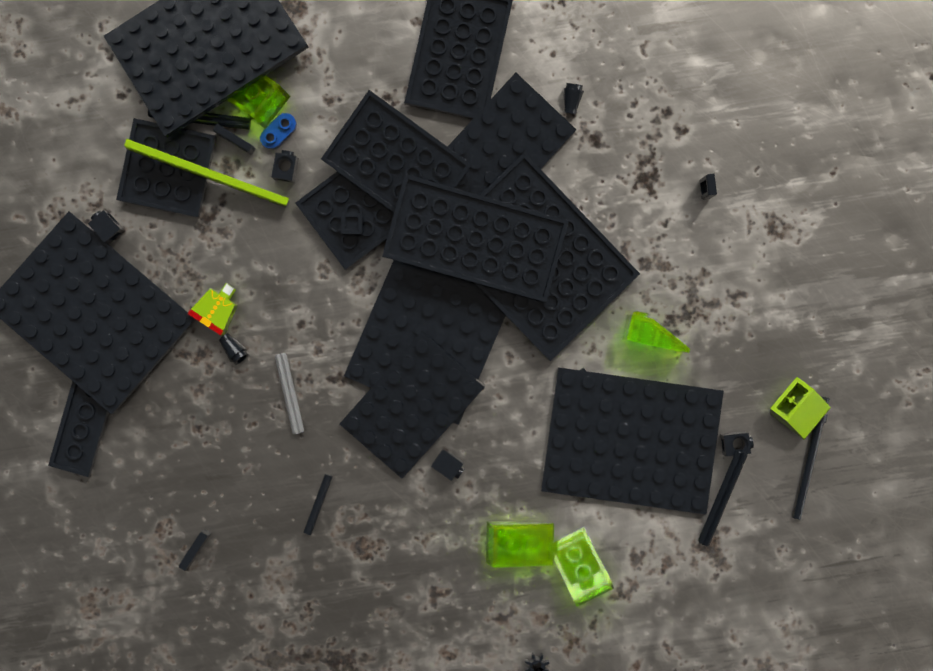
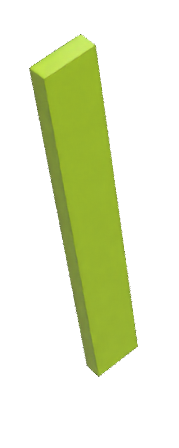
M126 139L124 146L127 150L283 207L287 206L289 200L287 197L132 140Z

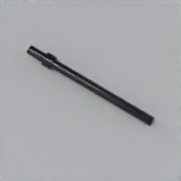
M822 397L829 404L830 398ZM825 415L813 430L793 515L794 519L801 520L823 425L827 422L828 415Z

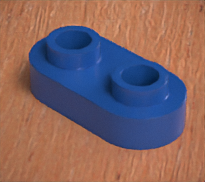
M289 113L280 114L262 131L260 135L262 145L267 149L278 148L296 130L297 122L295 118ZM284 120L289 121V125L287 127L282 126V122ZM268 135H274L273 141H267Z

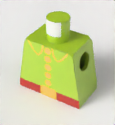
M225 283L220 293L210 288L187 314L217 334L225 335L238 306L230 300L236 289Z

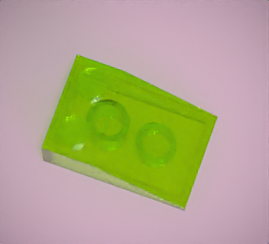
M265 75L226 101L266 129L291 96L278 83Z
M636 311L633 314L627 315L623 340L682 353L690 352L688 346L657 321L648 318V313Z
M487 521L486 563L493 568L554 565V523Z
M584 527L547 545L576 607L614 589L613 583Z

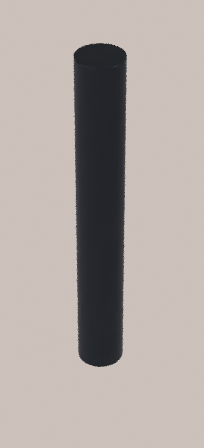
M329 474L324 475L303 533L307 535L312 534L333 476Z

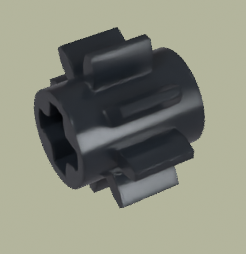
M532 653L530 660L525 659V663L529 665L524 669L525 671H549L545 666L550 664L549 660H543V653L539 656H535ZM539 662L541 668L537 667V669L535 670L533 664L537 665V663Z

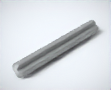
M280 353L275 355V360L292 433L300 434L304 432L290 367L286 353Z

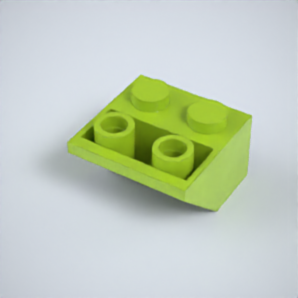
M796 377L770 408V415L805 440L831 407L812 387Z

